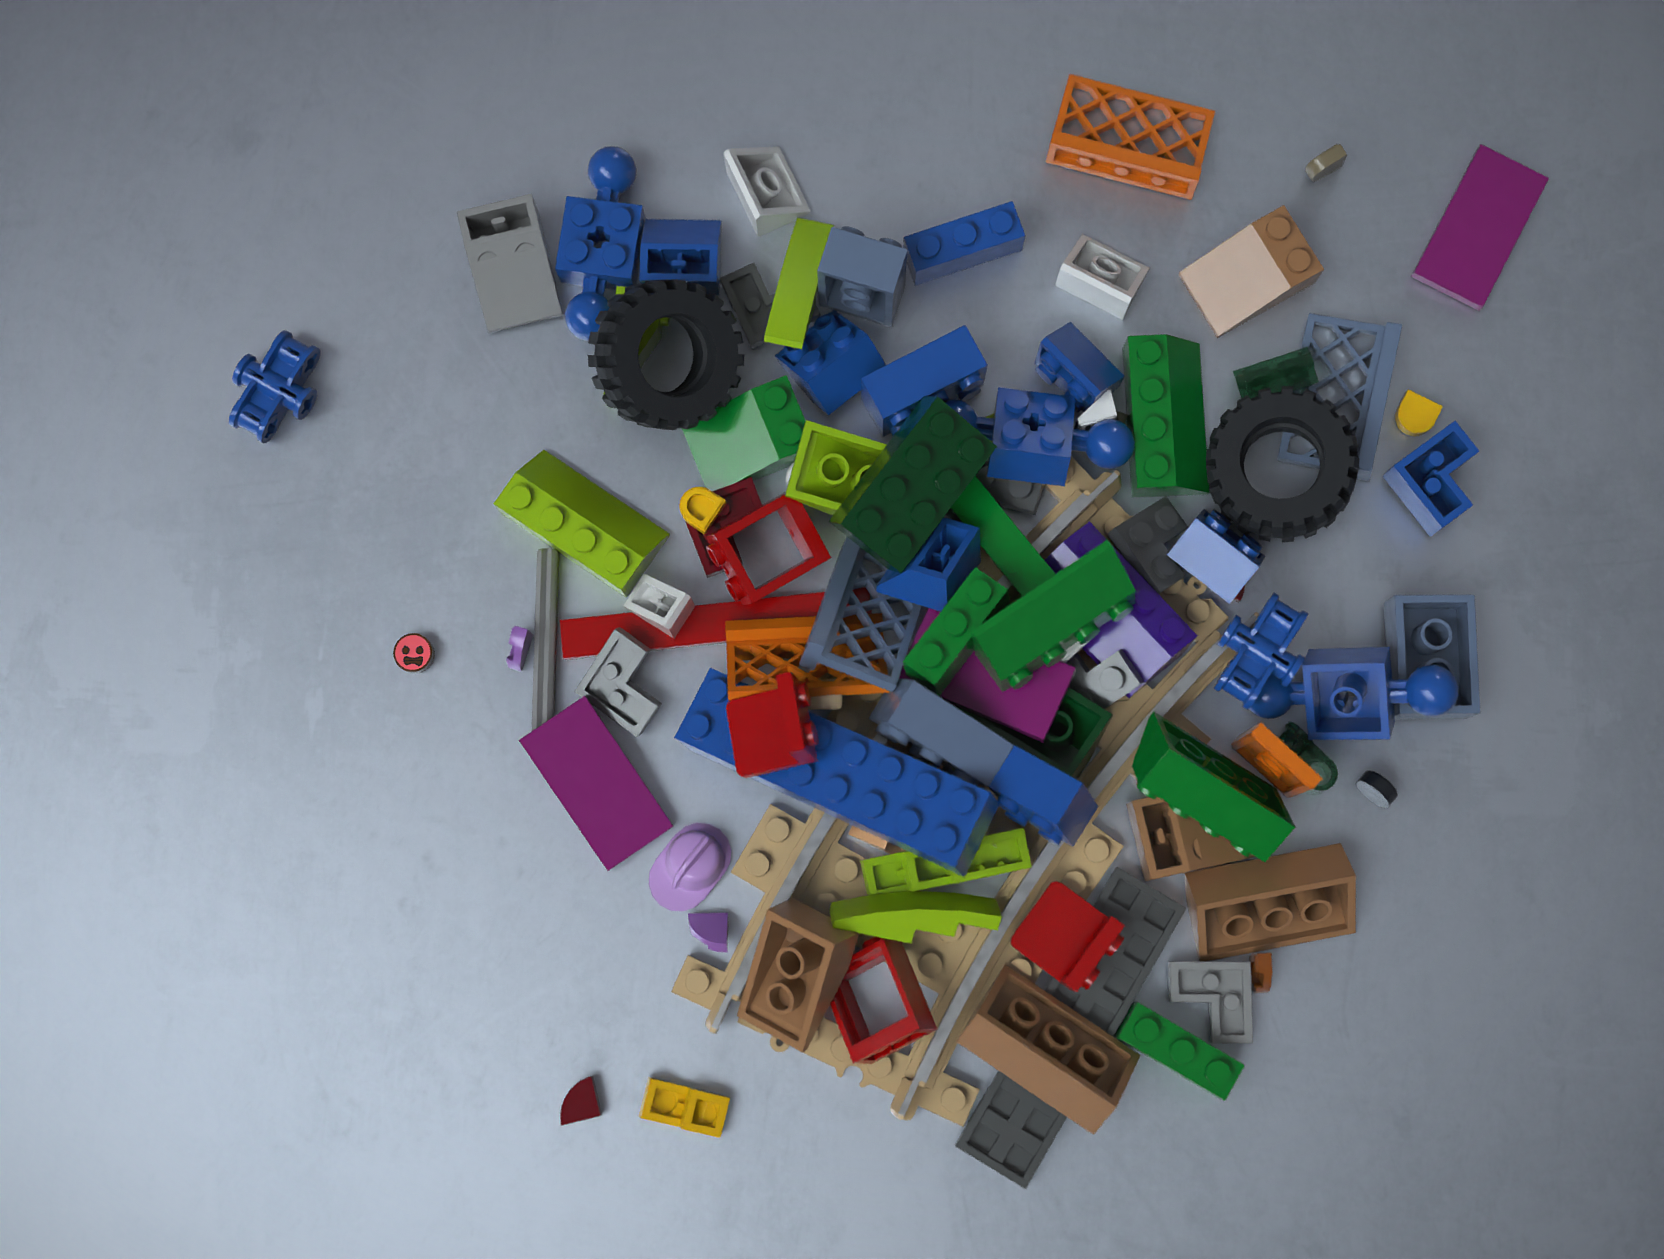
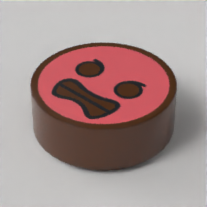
M410 633L402 636L396 642L393 656L396 664L401 669L416 674L424 672L431 666L435 657V651L432 643L427 638L417 633Z

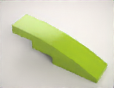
M802 218L796 219L773 299L764 342L798 349L803 348L816 305L818 292L817 269L831 227H834V225Z
M1024 828L985 835L965 877L909 851L860 860L867 895L914 892L1032 868Z
M909 891L872 894L831 902L829 909L833 928L910 944L915 929L955 937L959 923L998 931L1002 919L996 898L955 892Z

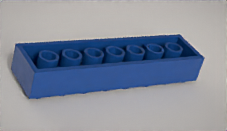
M710 668L674 738L687 749L736 771L726 705L729 702L727 675ZM742 681L736 684V686H749ZM809 712L810 721H813L818 735V745H815L817 761L750 777L965 877L999 807L997 799L991 792Z

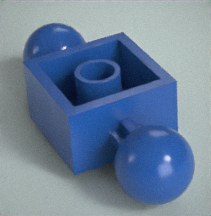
M615 146L601 148L594 153L589 161L588 177L593 187L598 190L597 198L588 199L566 196L555 270L561 283L583 286L582 293L572 298L567 305L565 321L570 332L584 341H589L590 332H598L600 325L595 322V319L599 312L608 311L610 308L607 303L608 300L604 297L605 289L616 290V286L629 287L637 284L639 275L640 246L646 217L642 205L619 202L620 194L629 190L635 181L636 165L632 156L627 151ZM607 241L602 243L601 248L595 247L598 242Z
M998 387L993 418L978 417L976 411L964 401H945L947 405L997 446L989 457L987 477L1065 487L1071 450L1086 452L1092 463L1104 469H1115L1124 465L1134 452L1135 440L1132 431L1121 421L1105 419L1095 423L1089 430L1073 429L1075 398L1073 396Z
M1390 647L1309 649L1302 664L1303 681H1291L1287 687H1284L1280 684L1281 680L1270 674L1262 691L1249 710L1261 718L1274 719L1287 713L1292 705H1305L1308 740L1390 739L1395 724L1394 703H1409L1416 712L1424 716H1440L1448 712L1455 705L1458 699L1459 688L1453 674L1446 668L1438 665L1422 666L1416 669L1408 679H1392ZM1348 691L1354 693L1355 696H1349Z

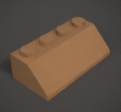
M1341 843L1270 856L1266 862L1255 859L1184 873L1186 903L1199 962L1356 933V874Z
M1006 964L978 1004L956 1041L1093 1135L1116 1109L1141 1056Z

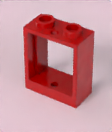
M786 492L706 536L710 544L706 546L709 557L717 567L722 566L728 577L725 584L729 593L735 601L740 600L743 605L753 604L832 558L803 504L785 497ZM777 510L804 560L755 588L730 544L728 537Z
M874 937L865 941L862 944L863 949L852 955L849 968L830 1004L853 1064H873L938 1030L903 943L881 937ZM886 961L908 1016L870 1035L849 980Z

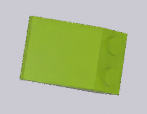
M806 420L785 497L833 516L887 444Z

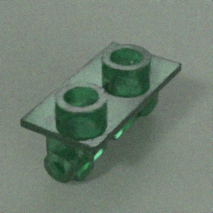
M1308 347L1233 371L1241 398L1246 395L1250 399L1258 396V390L1270 387L1271 393L1281 392L1282 386H1293V391L1319 383L1314 368V361Z

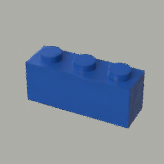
M1011 201L905 236L903 238V248L908 249L907 265L914 285L917 286L1022 251L1025 233L1014 203Z

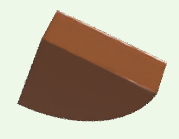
M1252 953L1249 956V962H1251V991H1253V994L1268 993L1272 982V953Z

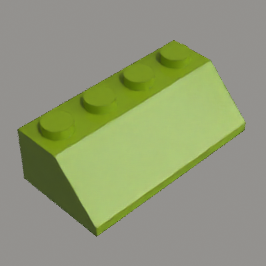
M542 450L515 472L493 503L502 515L551 548L556 549L560 554L626 598L670 536V533L545 450Z

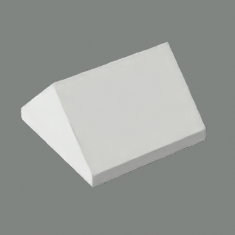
M780 147L727 149L723 153L726 172L758 237L787 225L797 218H802L811 212Z
M1082 234L1062 263L1055 286L1123 320L1150 268Z

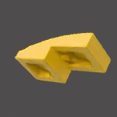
M648 1077L639 1117L677 1126L683 1130L721 1138L730 1098L705 1090Z

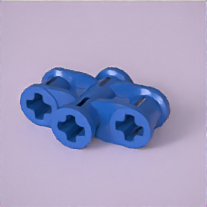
M284 330L274 339L261 364L257 362V358L252 354L245 355L234 370L232 382L239 387L243 385L247 387L230 413V426L246 429L257 435L259 442L265 444L277 432L288 409L293 412L295 418L299 420L304 419L315 404L317 390L312 387L304 388L303 385L319 361L320 348L314 345L308 347L293 339L292 333Z
M1274 592L1262 608L1252 628L1241 623V617L1235 615L1217 645L1221 648L1227 646L1234 650L1236 654L1220 675L1213 689L1218 692L1224 690L1243 702L1242 707L1248 710L1262 691L1270 674L1281 680L1280 684L1287 687L1298 672L1305 657L1300 654L1294 656L1286 651V648L1300 630L1309 613L1304 610L1301 612L1296 611L1280 601L1279 595Z

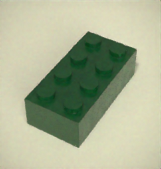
M924 396L828 522L888 570L902 573L997 446L938 396Z

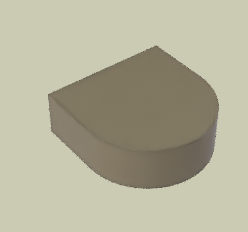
M1336 144L1311 160L1306 165L1305 172L1312 182H1316L1342 167L1347 153L1341 144Z

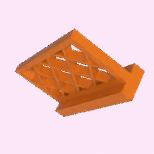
M1069 74L1046 163L1192 200L1199 182L1201 166L1215 111ZM1073 88L1089 92L1094 101L1079 107L1072 97ZM1115 99L1123 100L1131 110L1116 117L1107 103ZM1068 106L1072 110L1069 113H1067ZM1100 108L1108 121L1093 128L1084 114ZM1152 108L1158 109L1163 112L1167 119L1152 126L1144 112ZM1136 117L1145 130L1130 137L1121 123ZM1077 118L1086 131L1079 136L1062 132L1064 124ZM1193 118L1204 121L1202 130L1189 135L1181 121ZM1173 126L1182 140L1167 147L1158 133ZM1114 128L1122 142L1116 145L1106 144L1099 137V134ZM1150 137L1159 151L1152 155L1141 153L1135 144ZM1199 140V144L1197 147L1194 142ZM1187 147L1195 158L1193 166L1177 162L1172 153Z
M882 613L868 614L873 624L883 622ZM856 614L842 618L850 631L864 628ZM816 616L725 621L728 701L777 689L775 675L790 671L802 683L805 682L807 684L811 697L841 694L889 693V691L820 663H817L814 671L811 670L808 673L798 668ZM881 632L880 635L882 636V638H883V640H884L883 632ZM870 636L856 640L864 653L877 650ZM846 643L832 647L830 652L845 659L854 657ZM782 658H791V659H789L788 661H785V660H783ZM883 658L870 662L875 671L888 675L887 664ZM742 660H751V661L748 662V663H745V662L742 661ZM766 663L777 668L768 675L758 670ZM826 673L837 678L829 682L819 680ZM747 676L757 681L754 685L736 686L737 683Z

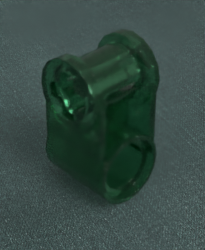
M1289 721L1285 724L1286 730L1278 738L1286 745L1293 742L1290 749L1309 766H1317L1324 771L1326 776L1325 783L1323 785H1316L1314 789L1304 792L1309 795L1322 794L1337 781V766L1314 744L1313 740H1308V734L1301 727Z

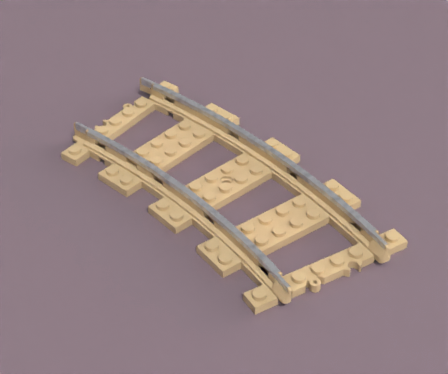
M1071 456L1065 487L1045 484L1044 488L1059 503L1025 536L1044 560L1064 540L1089 521L1120 553L1108 536V533L1116 526L1133 517L1129 516L1112 498L1121 488V473L1118 470L1113 473L1103 472L1094 480ZM981 547V563L977 568L1008 589L1009 605L1020 599L1021 596ZM1194 576L1185 584L1184 578H1182L1159 594L1198 635L1194 640L1196 644L1153 689L1146 684L1131 698L1125 695L1105 709L1113 714V717L1097 746L1100 751L1077 779L1085 785L1097 803L1098 808L1074 847L1063 841L1060 842L1059 846L1049 842L1038 834L1039 829L1030 822H1027L1025 827L1014 822L1004 814L1006 810L999 806L985 835L1024 828L1032 868L1011 872L996 894L995 898L1002 913L998 931L959 923L955 937L915 929L911 944L902 942L918 982L939 994L930 1010L938 1029L936 1033L934 1031L915 1041L908 1056L896 1051L873 1064H853L838 1024L823 1017L807 1050L802 1053L835 1067L840 1078L849 1066L860 1068L863 1078L859 1086L863 1088L872 1084L895 1095L890 1110L900 1120L912 1119L919 1106L960 1126H964L980 1089L944 1073L957 1045L956 1041L1005 964L1032 983H1036L1043 969L1014 949L1010 944V939L1049 884L1059 881L1086 901L1124 847L1093 825L1092 822L1129 775L1137 781L1132 763L1148 718L1153 712H1156L1205 744H1208L1211 740L1183 716L1182 713L1220 672L1224 671L1236 652L1227 646L1221 648L1217 645L1222 636L1217 630L1229 620V617L1212 599L1199 598L1207 588L1205 584ZM1194 584H1197L1199 586V589H1196L1194 587ZM1257 612L1254 613L1244 624L1252 628L1259 614ZM1083 649L1078 651L1090 670L1097 666ZM884 693L843 695L842 708L840 710H832L826 718L840 726L917 759L908 752L911 748L909 744L905 746L899 742L893 743L875 731L878 724L868 719ZM929 763V764H928V765L933 766V767H935V768H937V769H939V770H941V771H942L943 768H944V767L941 766V765H940V767H937V766L933 765L932 763ZM977 784L978 787L991 792L998 799L989 787ZM769 805L731 871L732 874L765 892L745 929L725 971L688 955L671 991L710 1010L705 1022L710 1032L714 1034L718 1032L732 999L741 1002L767 909L794 898L831 918L829 911L831 902L867 896L860 860L865 858L838 843L849 826L848 823L814 808L806 823H803L774 805ZM859 933L856 946L863 949L862 944L876 936ZM741 1018L737 1021L739 1024L761 1034L766 1033ZM774 1036L770 1039V1046L776 1052H784L790 1046L786 1043L781 1046L778 1045L776 1042L777 1038Z

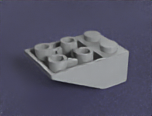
M532 194L457 211L466 254L489 333L563 315L539 211Z

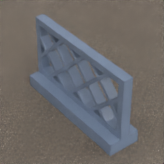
M1309 313L1293 384V392L1300 394L1303 382L1307 390L1317 393V400L1324 402L1317 391L1332 381H1336L1346 397L1334 404L1336 410L1351 402L1359 413L1358 421L1350 426V432L1356 430L1358 458H1360L1357 479L1370 481L1402 324L1387 322L1386 326ZM1314 326L1331 328L1338 339L1320 349L1312 338ZM1341 330H1346L1349 332L1344 335ZM1359 333L1375 335L1374 347L1361 356L1358 355L1348 341ZM1343 344L1354 360L1336 371L1325 355ZM1311 346L1315 354L1308 357L1309 349ZM1371 357L1370 366L1368 369L1364 361ZM1320 359L1331 375L1313 386L1304 374L1305 367ZM1358 365L1367 377L1366 384L1351 392L1340 376ZM1363 394L1362 404L1360 405L1356 397ZM1283 432L1277 461L1320 469L1319 458L1313 457L1318 454L1316 449L1314 448L1304 455L1287 452L1290 439L1297 435Z
M847 536L836 560L799 665L814 671L817 663H820L893 692L897 685L903 660L906 657L922 606L878 593L875 583H879L887 568ZM863 558L878 564L883 572L870 575L862 563ZM866 587L873 599L860 603L853 590ZM902 601L910 614L897 618L889 604ZM879 608L887 621L873 624L866 611ZM856 614L864 628L850 631L842 618ZM893 629L900 643L887 646L880 633ZM870 636L877 650L864 653L856 640ZM846 643L854 657L845 659L830 652L832 647ZM883 658L891 670L890 676L875 671L870 662Z

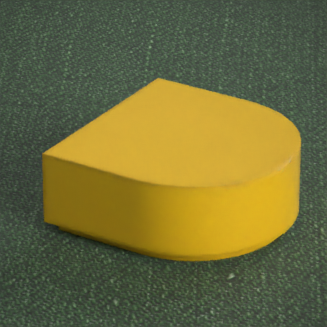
M1408 389L1396 409V425L1406 435L1421 436L1433 427L1443 406Z
M693 487L683 494L679 507L683 519L706 535L727 502L708 488Z

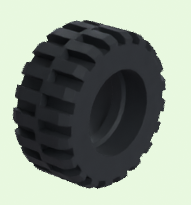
M676 279L651 280L645 283L633 284L625 288L624 294H615L607 302L610 307L609 310L600 311L596 317L595 322L600 327L598 332H590L588 341L589 344L595 345L594 355H587L588 367H596L598 374L591 379L596 389L604 390L605 394L602 400L609 408H617L618 415L627 421L636 422L640 426L663 430L696 427L699 420L709 421L717 415L715 407H726L732 399L731 395L728 394L729 389L738 388L741 377L736 375L737 366H744L745 354H738V344L744 343L741 331L733 330L732 325L737 320L732 311H722L721 307L724 305V301L716 294H706V287L697 283H686L685 280ZM665 317L675 319L684 327L690 337L693 348V361L689 374L677 388L669 392L655 390L649 385L641 372L638 360L640 341L646 329L657 319Z
M1282 386L1281 392L1271 393L1270 387L1258 390V396L1250 399L1246 395L1239 399L1234 410L1227 409L1220 417L1218 428L1214 427L1211 433L1210 445L1206 453L1207 480L1210 494L1214 503L1219 505L1221 514L1228 520L1236 523L1238 530L1243 533L1249 534L1252 532L1259 535V540L1270 542L1271 538H1282V543L1294 542V537L1302 535L1306 539L1316 535L1317 530L1321 527L1327 528L1336 520V516L1340 511L1343 512L1348 505L1359 471L1358 443L1356 435H1352L1350 432L1351 424L1345 415L1339 416L1335 412L1336 406L1328 399L1321 402L1316 399L1317 393L1305 389L1303 394L1294 393L1293 386ZM1288 432L1299 435L1309 441L1316 449L1320 462L1318 477L1311 488L1299 496L1286 499L1268 497L1256 491L1249 483L1244 470L1246 453L1256 440L1271 433Z

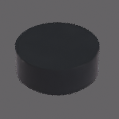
M1366 771L1356 782L1360 792L1371 802L1382 808H1388L1397 798L1395 787L1377 772Z

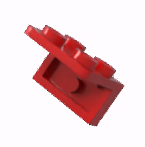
M791 671L775 675L777 689L733 699L726 705L736 772L742 778H750L817 761L815 745H818V735L813 721H810L808 707L811 706L810 692L805 682L802 683Z
M1054 881L1049 884L1011 936L1010 944L1069 990L1077 992L1080 987L1087 990L1096 980L1101 971L1096 965L1104 954L1111 957L1124 940V937L1119 933L1125 925L1113 916H1105L1059 881Z

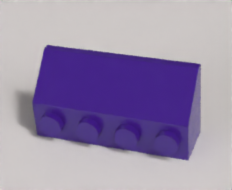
M1089 521L1064 540L1045 559V562L1057 574L1107 539ZM1114 548L1136 590L1135 603L1132 605L1133 610L1117 622H1113L1111 619L1100 626V632L1082 649L1097 665L1122 649L1144 680L1143 684L1126 695L1128 698H1131L1177 660L1198 635Z

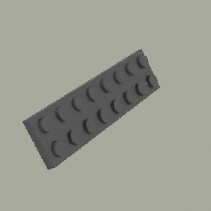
M1115 867L1093 907L1105 916H1113L1125 925L1119 933L1124 937L1123 942L1111 957L1104 954L1096 965L1101 971L1087 990L1080 987L1077 992H1072L1053 977L1044 990L1111 1036H1114L1186 910V907L1118 867ZM998 1070L955 1146L1026 1189L1067 1117Z

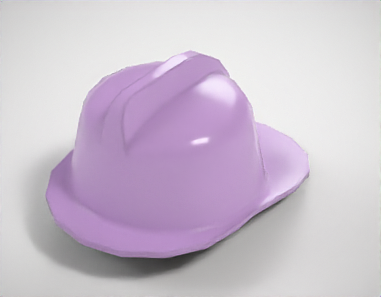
M704 823L685 826L675 834L657 857L649 873V887L655 900L661 906L671 911H686L699 905L722 878L730 864L731 848L727 837L720 829Z

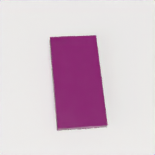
M1480 144L1411 277L1480 311L1549 178Z
M928 608L907 655L939 615V611ZM974 650L939 697L954 706L1044 743L1075 675L1076 668L1061 661L1050 667L1044 664L1032 672L1033 677L1028 683L1014 690L1010 687L1002 692L977 658ZM902 666L899 679L913 680L906 675L904 666Z
M583 696L519 740L607 871L673 827V824L586 696Z

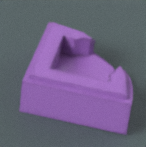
M518 626L512 628L509 644L513 646L510 655L506 658L510 669L521 672L523 670L533 638V634L528 629Z
M728 912L688 913L689 928L693 937L708 945V949L712 951L727 953Z

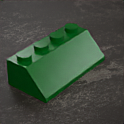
M1168 334L1128 336L1122 352L1125 375L1126 414H1128L1127 426L1132 431L1135 440L1134 452L1129 459L1131 498L1208 495L1209 483L1206 468L1207 448L1200 343Z
M1106 540L971 631L975 655L1002 692L1010 687L1014 690L1022 687L1032 679V672L1045 664L1047 667L1058 663L1067 654L1066 649L1077 642L1081 645L1089 642L1100 632V626L1111 619L1113 622H1117L1133 610L1132 605L1135 603L1136 590L1110 542Z
M1156 712L1150 715L1132 763V768L1138 781L1136 785L1139 790L1151 799L1159 797L1166 801L1169 807L1184 819H1187L1189 816L1192 817L1211 836L1219 838L1221 835L1226 838L1242 855L1250 857L1252 854L1266 862L1295 829V825L1277 788Z

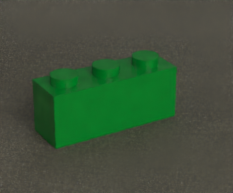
M975 567L903 660L906 675L937 696H940L974 652L971 631L1009 606L1008 589Z
M1133 1001L1113 1036L1214 1097L1226 1101L1245 1066L1139 1002Z

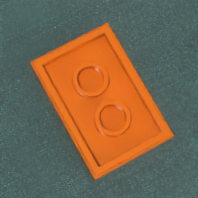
M1261 722L1241 733L1231 743L1232 748L1287 798L1314 789L1323 779Z

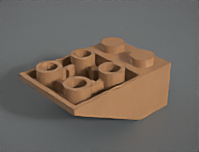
M1159 797L1156 799L1142 798L1126 804L1144 881L1255 857L1252 854L1250 857L1242 855L1231 845L1229 840L1221 835L1219 838L1211 836L1192 817L1189 816L1187 819L1180 817L1169 807L1166 801Z

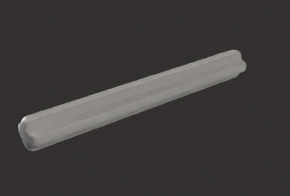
M543 548L537 551L532 731L554 717L559 553L556 549Z

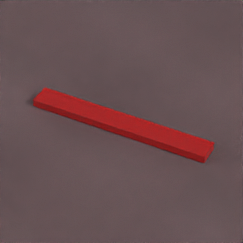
M866 587L853 590L860 603L871 600L870 593ZM825 592L761 598L753 604L743 605L741 601L696 605L675 638L670 637L632 612L560 620L563 659L572 660L597 657L614 629L621 627L649 647L650 651L726 643L725 621L817 616ZM872 610L866 611V613L872 614Z

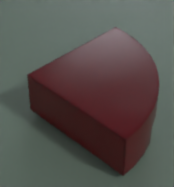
M593 1076L576 1083L565 1096L560 1113L561 1126L602 1115Z

